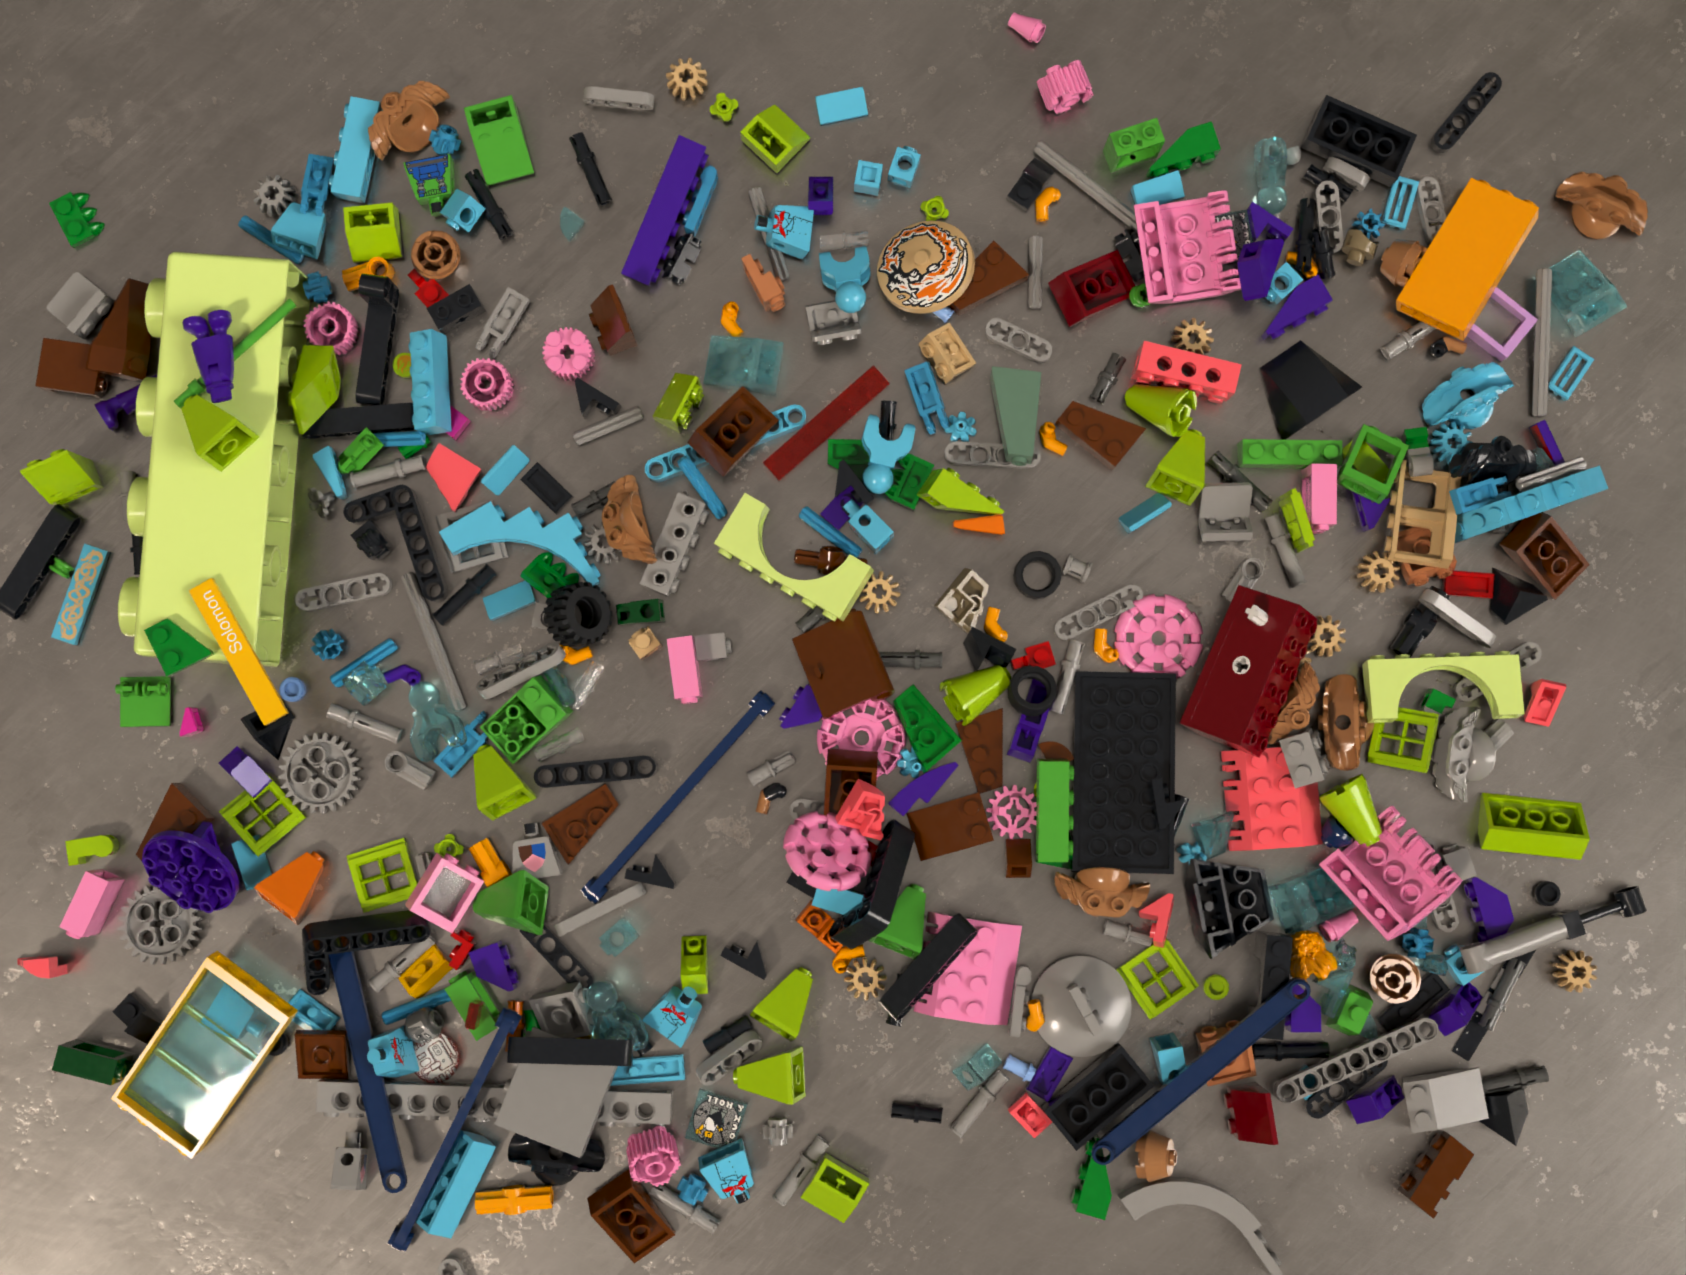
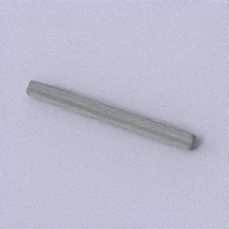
M1041 140L1034 148V152L1137 232L1134 211L1045 141Z
M1549 268L1538 269L1536 277L1535 318L1538 320L1535 323L1533 416H1546L1548 407L1552 270Z
M414 572L406 573L401 578L451 708L454 712L461 711L466 708V704Z

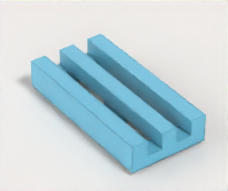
M1401 176L1398 177L1397 181L1390 188L1380 223L1390 225L1393 228L1398 227L1400 230L1406 229L1419 181ZM1401 182L1402 185L1392 219H1388L1398 183ZM1407 185H1411L1401 222H1399L1397 219Z
M1572 346L1548 381V390H1552L1553 394L1562 397V400L1567 401L1594 359L1577 347ZM1574 354H1576L1577 357L1558 386L1554 385ZM1582 359H1584L1585 363L1583 364V366L1571 382L1570 386L1568 387L1566 392L1563 391V387L1565 386V384L1577 368L1578 364Z

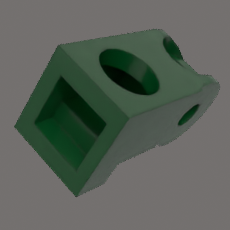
M661 599L632 601L616 605L618 625L665 622L664 603Z

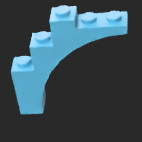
M1597 466L1457 516L1455 543L1609 489L1601 467Z
M490 501L439 531L453 556L472 547L488 543L514 542L529 544L549 551L567 562L581 575L585 582L592 583V586L599 584L598 577L601 575L594 563L588 564L585 556L588 554L581 542L575 543L577 539L582 537L580 530L583 527L576 516L572 518L569 513L542 528L541 525L545 522L537 510L533 512L528 507L503 522L502 519L506 516L499 505L493 506Z

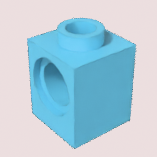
M908 146L903 148L897 147L888 172L887 181L911 188L921 154H918L917 150ZM901 161H908L911 164V168L903 170L898 164Z
M859 160L854 182V192L878 196L883 164Z
M456 189L440 213L447 218L445 223L456 231L461 228L469 233L485 208L470 195Z
M1287 262L1284 263L1274 273L1266 299L1279 304L1304 279ZM1275 280L1283 281L1285 290L1277 289Z
M1454 944L1444 951L1445 955L1440 960L1455 982L1464 986L1483 972L1468 974L1465 965L1463 968L1457 969L1456 960L1462 956L1460 948L1464 947V945Z

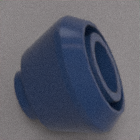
M1334 816L1327 818L1321 830V839L1329 848L1334 847L1338 849L1352 844L1354 838Z

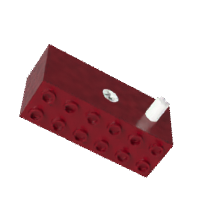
M1238 585L1180 724L1200 736L1260 758L1261 753L1267 748L1269 734L1277 724L1280 708L1287 700V692L1291 682L1297 677L1299 663L1307 653L1310 637L1316 632L1318 619L1299 604Z

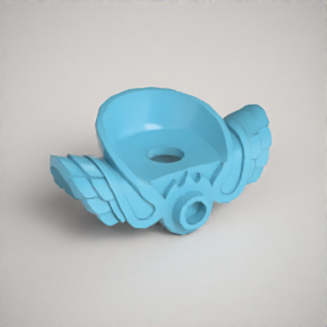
M1495 362L1479 364L1473 369L1459 367L1452 372L1450 380L1437 386L1424 399L1422 404L1424 421L1430 427L1447 420L1455 422L1456 426L1463 424L1465 429L1481 427L1493 414L1494 402L1499 399L1498 395L1513 387L1514 384L1504 369ZM1464 389H1470L1475 395L1463 400L1460 393Z

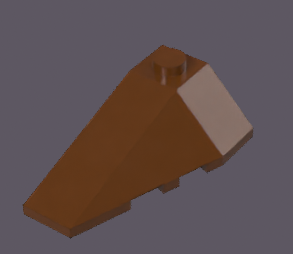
M131 278L126 281L114 302L115 306L109 316L103 321V326L97 337H94L90 344L86 369L131 381H142L146 378L151 340L144 313L148 283Z

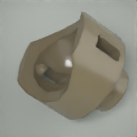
M1351 229L1346 234L1341 250L1348 255L1346 260L1348 263L1362 266L1364 260H1372L1374 258L1379 241H1370L1361 230Z

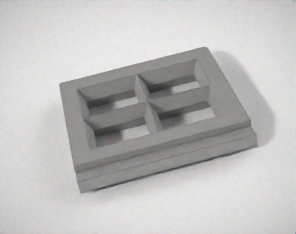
M490 501L458 509L456 513L450 511L435 516L439 531L451 525V521L463 518ZM441 537L451 573L509 557L505 542L491 543L493 552L482 556L479 554L478 547H473L475 558L462 561L460 553L453 556Z

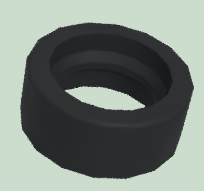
M1035 551L1026 554L1019 560L1015 566L1013 576L1014 583L1019 592L1029 598L1041 599L1049 596L1060 585L1062 573L1056 558L1049 553ZM1032 561L1045 562L1052 571L1051 582L1044 589H1031L1024 582V568Z
M1026 666L1019 669L1013 675L1008 686V699L1011 706L1017 712L1026 716H1037L1045 713L1051 707L1057 694V684L1054 677L1046 669L1039 666ZM1023 679H1035L1045 686L1046 697L1041 703H1029L1019 695L1018 685Z

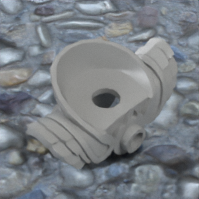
M1473 706L1461 707L1445 715L1444 723L1439 726V738L1434 741L1431 760L1436 762L1432 769L1433 775L1436 777V787L1447 797L1462 803L1468 802L1466 782L1480 781L1488 776L1493 770L1496 761V749L1493 741L1484 731L1475 728L1481 709Z

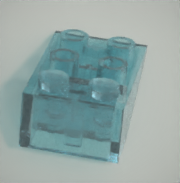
M1580 250L1549 268L1552 270L1551 299L1575 338L1628 307L1616 287Z
M712 335L703 384L736 390L743 386L749 392L776 396L784 353V342L760 338Z
M1320 866L1268 886L1285 934L1305 931L1356 907Z

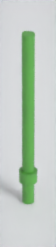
M289 298L233 348L234 361L297 305ZM202 377L191 381L187 385L189 388L174 400L179 408L184 406V402L188 397L196 394L200 396L206 390Z

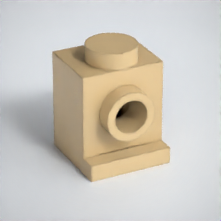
M649 626L641 628L628 640L630 646L641 660L646 659L663 647Z

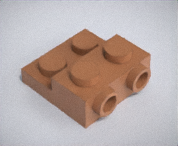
M751 254L741 258L743 270L765 311L772 310V312H776L785 306V299L783 297L785 295L783 289L785 288L779 276L774 277L771 271L764 274V269L758 258L753 260Z
M1419 527L1400 531L1398 533L1397 550L1428 554L1431 531ZM1453 554V560L1448 569L1398 562V566H1400V571L1407 585L1414 583L1418 587L1426 584L1429 578L1438 576L1439 579L1450 576L1453 570H1455L1457 560Z
M1229 1021L1226 1023V1027L1217 1029L1214 1026H1206L1201 1029V1032L1195 1033L1199 1055L1238 1024L1239 1021ZM1252 1045L1206 1083L1207 1086L1257 1076Z

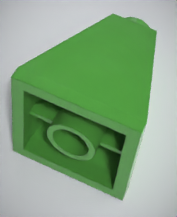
M520 870L478 892L477 898L473 901V911L484 919L536 935H542L549 887L527 871Z
M915 884L907 886L896 901L888 927L868 941L915 960L921 953L923 944L926 893L923 892L924 888Z

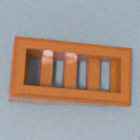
M1001 514L952 522L953 527L957 529L999 535L1005 534L1003 515L1001 516Z

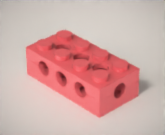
M1144 341L1137 350L1131 379H1135L1137 384L1151 385L1152 383L1163 387L1189 389L1195 392L1197 398L1201 395L1208 397L1210 402L1222 404L1223 401L1226 402L1235 394L1242 364ZM1157 365L1162 366L1164 371L1160 370ZM1182 371L1186 372L1188 374V377L1185 376L1182 373ZM1206 377L1210 378L1212 380V383L1209 382Z

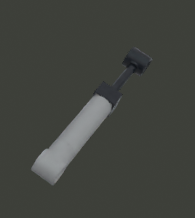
M1632 886L1614 892L1616 899L1614 903L1581 915L1578 910H1563L1550 915V918L1487 941L1466 945L1460 948V952L1467 973H1480L1491 969L1493 965L1561 940H1571L1585 935L1586 932L1583 924L1618 911L1623 918L1642 914L1647 909L1639 886Z

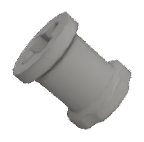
M1069 554L1061 573L1080 579V582L1085 583L1093 563H1085L1073 558V555Z

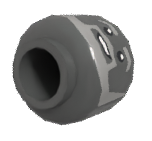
M431 1007L420 1008L406 1017L404 1032L414 1042L418 1044L425 1043L438 1037L443 1027L442 1016L436 1009Z

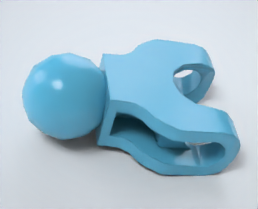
M856 247L855 256L847 262L834 260L830 252L819 253L822 282L826 287L836 291L835 301L839 309L846 313H855L861 310L866 302V293L862 286L871 277L867 247Z
M873 414L868 416L861 442L869 455V466L862 474L863 484L869 492L882 494L891 488L894 480L892 470L894 469L895 462L904 458L911 450L916 429L915 425L906 424L898 439L887 441L879 433V417Z

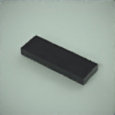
M1431 970L1421 978L1420 989L1412 999L1403 1003L1390 1004L1375 1018L1388 1032L1418 1018L1450 989L1438 974Z

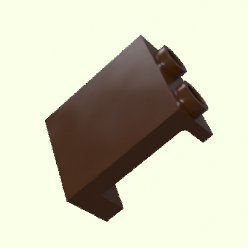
M43 338L36 387L44 391L54 392L56 390L102 398L103 393L107 390L108 380L106 374L86 369L90 344Z

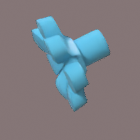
M959 412L957 418L954 415L948 417L951 425L944 430L947 434L952 433L950 437L951 442L958 441L959 438L961 442H969L968 435L975 436L977 434V430L972 427L976 420L973 417L967 419L965 412Z
M911 747V752L906 748L902 749L900 754L903 759L900 758L896 764L898 767H901L900 774L903 776L910 774L912 778H918L919 771H922V766L916 757L913 747Z
M1196 841L1193 846L1189 843H1183L1176 849L1178 853L1182 854L1179 857L1182 863L1189 861L1190 864L1191 859L1206 861L1207 856L1201 852L1204 844L1200 841Z

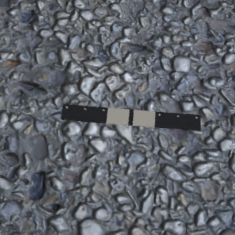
M1536 950L1515 957L1518 960L1514 966V969L1518 961H1522L1525 963V966L1523 967L1518 979L1520 978L1521 974L1523 973L1524 969L1526 968L1527 964L1529 963L1530 959L1532 958ZM1509 960L1504 963L1452 1049L1455 1054L1467 1061L1471 1059L1488 1031L1486 1026L1482 1027L1478 1025V1022L1488 1005L1486 1001L1488 998L1491 999Z

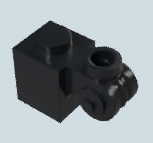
M368 520L350 535L356 542L358 549L362 550L371 560L376 558L381 560L389 554V548L393 546L378 525L372 520Z

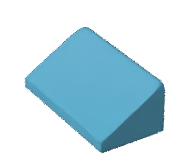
M863 87L815 97L820 125L868 115Z
M1179 170L1135 184L1130 189L1135 205L1159 201V205L1185 197Z
M512 445L481 479V483L498 496L530 462V459L515 445Z
M1157 493L1120 516L1119 522L1125 531L1130 534L1169 509L1172 503L1161 493Z
M526 581L483 598L488 617L491 621L538 602L532 586Z
M260 835L252 837L257 841L260 838ZM244 840L231 843L247 891L254 889L259 882L272 875L265 852L257 857Z
M816 888L812 906L844 915L861 905L864 894L851 890L837 891V889H831V891H824Z
M301 989L288 1002L298 1010L292 1021L304 1030H332L340 1020V1017Z

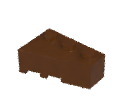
M1074 401L1071 402L1054 424L1111 471L1146 430L1144 427Z
M171 783L136 856L142 861L143 849L155 834L163 831H182L193 834L202 822H211L215 816L181 783Z
M1445 1131L1442 1134H1437L1432 1139L1430 1149L1426 1154L1423 1153L1417 1158L1415 1168L1410 1174L1406 1173L1401 1178L1400 1186L1397 1189L1433 1219L1438 1213L1434 1209L1440 1199L1446 1200L1450 1194L1446 1189L1454 1179L1459 1180L1474 1156L1470 1150Z

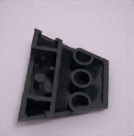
M1301 340L1259 368L1274 412V420H1276L1279 429L1280 440H1286L1362 388L1360 384Z
M1197 859L1190 860L1185 880V889L1193 931L1210 959H1213L1227 947L1235 945L1238 940L1252 934L1274 919L1264 869Z

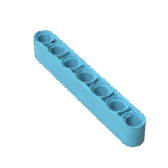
M794 404L771 412L779 420V428L775 432H768L755 446L803 428L807 420L804 408ZM792 412H799L802 415V419L798 423H792L788 419L789 415ZM688 444L648 460L645 464V473L652 482L660 483L684 474L680 467H676L673 464L677 456L688 455L697 468L706 466L709 463L704 458L697 457V452ZM657 464L663 466L661 475H651L650 470L652 466Z

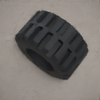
M578 582L561 586L550 594V598H547L545 603L548 606L544 608L543 612L546 614L544 623H548V633H553V639L560 641V645L578 647L593 644L602 640V636L607 635L609 632L607 627H611L612 621L609 620L612 616V611L609 610L611 604L610 601H606L605 597L607 595L605 592H600V587L597 585L592 586L590 582ZM575 605L578 606L581 612V624L577 622L575 617Z

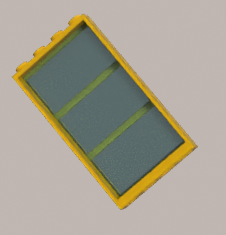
M216 951L205 959L111 1099L117 1103L119 1108L135 1116L139 1123L155 1131L162 1140L174 1145L182 1155L192 1159L203 1150L298 1010L219 951Z

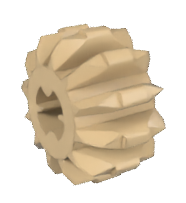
M689 57L687 63H683V60L679 58V66L671 64L670 69L672 72L666 73V78L670 80L667 83L668 89H673L672 94L674 97L681 94V99L685 101L687 95H690L691 99L695 100V92L703 95L704 90L702 86L708 85L707 79L704 78L707 76V72L701 69L702 65L700 62H696L693 65L692 58ZM687 76H690L691 79H688L687 83L683 82Z
M1196 318L1191 319L1190 325L1186 320H1183L1181 327L1176 326L1174 328V332L1177 335H1173L1171 341L1177 342V344L1173 348L1204 355L1203 352L1209 353L1211 348L1208 344L1213 343L1214 338L1207 335L1212 332V329L1204 330L1203 327L1206 322L1202 321L1197 325ZM1191 335L1196 337L1193 344L1188 342Z
M1373 551L1371 557L1368 555L1363 556L1365 563H1359L1357 566L1363 570V572L1357 574V578H1365L1361 586L1365 587L1370 584V592H1375L1377 588L1380 593L1385 592L1386 587L1392 589L1394 587L1392 580L1397 581L1400 578L1394 574L1395 571L1400 570V566L1393 567L1392 564L1395 561L1387 560L1388 552L1384 551L1379 555L1377 551ZM1375 569H1378V570H1381V569H1382L1383 574H1382V575L1375 574V573H1374V570H1375Z
M883 571L879 572V579L875 578L874 573L871 575L870 579L872 582L868 581L865 585L867 588H864L861 592L867 593V595L859 598L860 602L869 600L865 607L866 610H869L873 604L876 605L874 610L876 614L879 613V606L881 605L884 611L888 612L889 607L886 603L888 602L892 606H896L897 602L891 597H900L899 592L892 591V589L899 587L898 582L889 584L893 578L892 575L883 580ZM876 586H881L882 591L886 592V595H882L881 599L876 598V594L872 593L873 589H877Z
M1321 615L1316 616L1318 619L1317 629L1314 635L1310 637L1308 643L1311 642L1312 645L1309 648L1311 652L1317 649L1318 657H1322L1324 652L1327 657L1333 656V650L1336 652L1341 651L1338 643L1346 642V639L1339 635L1345 633L1346 630H1338L1337 627L1341 622L1336 620L1332 623V616L1330 615L1326 616L1325 620ZM1328 632L1329 638L1321 640L1320 635Z
M1567 950V956L1559 954L1558 957L1561 963H1553V966L1557 967L1558 971L1552 974L1553 977L1559 978L1557 985L1565 986V990L1568 992H1572L1575 989L1578 993L1583 991V986L1591 988L1589 979H1597L1595 975H1592V971L1597 970V966L1590 965L1593 958L1585 956L1584 951L1580 950L1576 953L1573 950ZM1573 967H1578V969L1575 970L1578 972L1576 976L1572 975V973H1574V971H1572Z
M867 957L862 958L863 965L861 966L856 959L853 960L856 970L851 967L846 969L853 976L844 977L845 982H853L847 987L848 992L857 988L854 994L855 998H858L861 992H864V1000H868V992L870 991L875 998L878 997L875 988L885 989V986L878 981L887 980L886 975H877L884 970V967L879 966L874 969L877 963L876 959L871 961L870 966L867 965ZM864 972H868V976L873 977L872 981L869 980L867 985H863V981L858 980V977H862Z

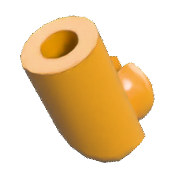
M1053 186L1047 187L1036 198V221H1048V206L1060 199L1061 193L1059 189Z
M1096 628L1094 652L1103 661L1112 663L1119 658V653L1117 649H1113L1107 643V629Z
M863 944L852 950L842 947L832 961L834 971L842 974L846 972L852 958L865 957Z
M1033 999L1027 1002L1030 1015L1026 1019V1028L1030 1031H1037L1044 1024L1045 1019L1040 1000Z

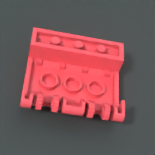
M1281 747L1266 748L1261 753L1260 758L1240 750L1221 751L1222 762L1235 761V765H1222V771L1234 772L1239 770L1240 780L1227 779L1223 781L1224 787L1237 786L1235 790H1224L1226 812L1239 811V814L1226 815V821L1237 822L1243 820L1244 830L1231 829L1227 831L1228 836H1241V839L1228 840L1229 851L1292 848L1323 844L1321 839L1322 828L1318 782L1295 788Z

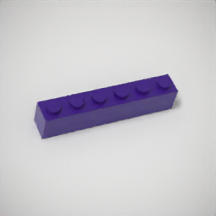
M681 135L678 136L622 269V275L647 286L651 282L656 283L661 269L657 268L660 259L665 260L670 250V246L667 245L669 237H675L680 226L676 222L680 213L685 214L690 202L686 199L689 190L694 192L699 181V177L695 175L699 167L704 168L709 154L705 153L706 146Z

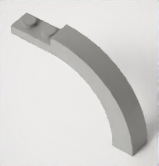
M1166 1177L1152 1182H1141L1118 1194V1197L1135 1221L1155 1209L1176 1204L1197 1205L1213 1210L1227 1218L1241 1231L1271 1275L1283 1274L1279 1268L1282 1264L1273 1251L1268 1253L1264 1247L1267 1241L1259 1230L1254 1233L1256 1229L1262 1226L1260 1222L1238 1199L1213 1184L1193 1178Z

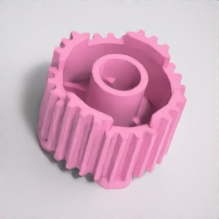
M1075 60L1063 68L1060 65H1054L1046 70L1047 75L1037 81V86L1046 109L1050 111L1054 109L1056 114L1071 110L1070 106L1076 104L1080 99L1084 103L1093 96L1091 84L1080 60Z
M328 301L327 304L323 303V306L319 304L318 308L314 307L313 312L310 311L309 315H305L307 319H304L306 324L303 327L306 329V338L312 345L333 346L335 355L340 356L341 354L346 355L351 352L354 347L353 343H357L355 339L359 338L357 336L359 333L357 330L359 328L358 322L340 304ZM333 325H334V326H335L334 331L331 332V333H329V332H328V328H329V327H330V328H333Z
M565 327L564 330L560 328L559 331L554 330L555 332H550L546 337V341H544L546 346L542 347L544 350L542 352L543 360L549 370L560 379L564 378L565 381L568 379L573 381L577 377L582 378V374L586 375V371H590L589 366H593L592 363L595 362L593 358L595 357L594 349L587 336L578 329L573 330L572 327L569 330ZM568 350L574 352V355H570L571 358L566 359L564 353Z
M476 358V361L472 360L471 364L467 363L468 367L464 369L466 372L462 373L464 377L460 379L463 382L460 383V386H462L460 390L465 398L474 407L483 411H492V408L497 410V407L502 408V404L506 405L505 401L510 400L514 391L512 388L514 385L511 382L513 379L510 377L511 375L500 362L490 358L487 360L485 358H482V360ZM485 380L492 382L487 389L483 388Z
M656 1126L652 1131L650 1129L647 1132L644 1130L643 1133L632 1134L628 1138L626 1153L633 1181L650 1182V1184L656 1187L660 1184L663 1186L664 1183H669L672 1173L675 1174L678 1166H681L674 1136L670 1132L667 1133L665 1127Z

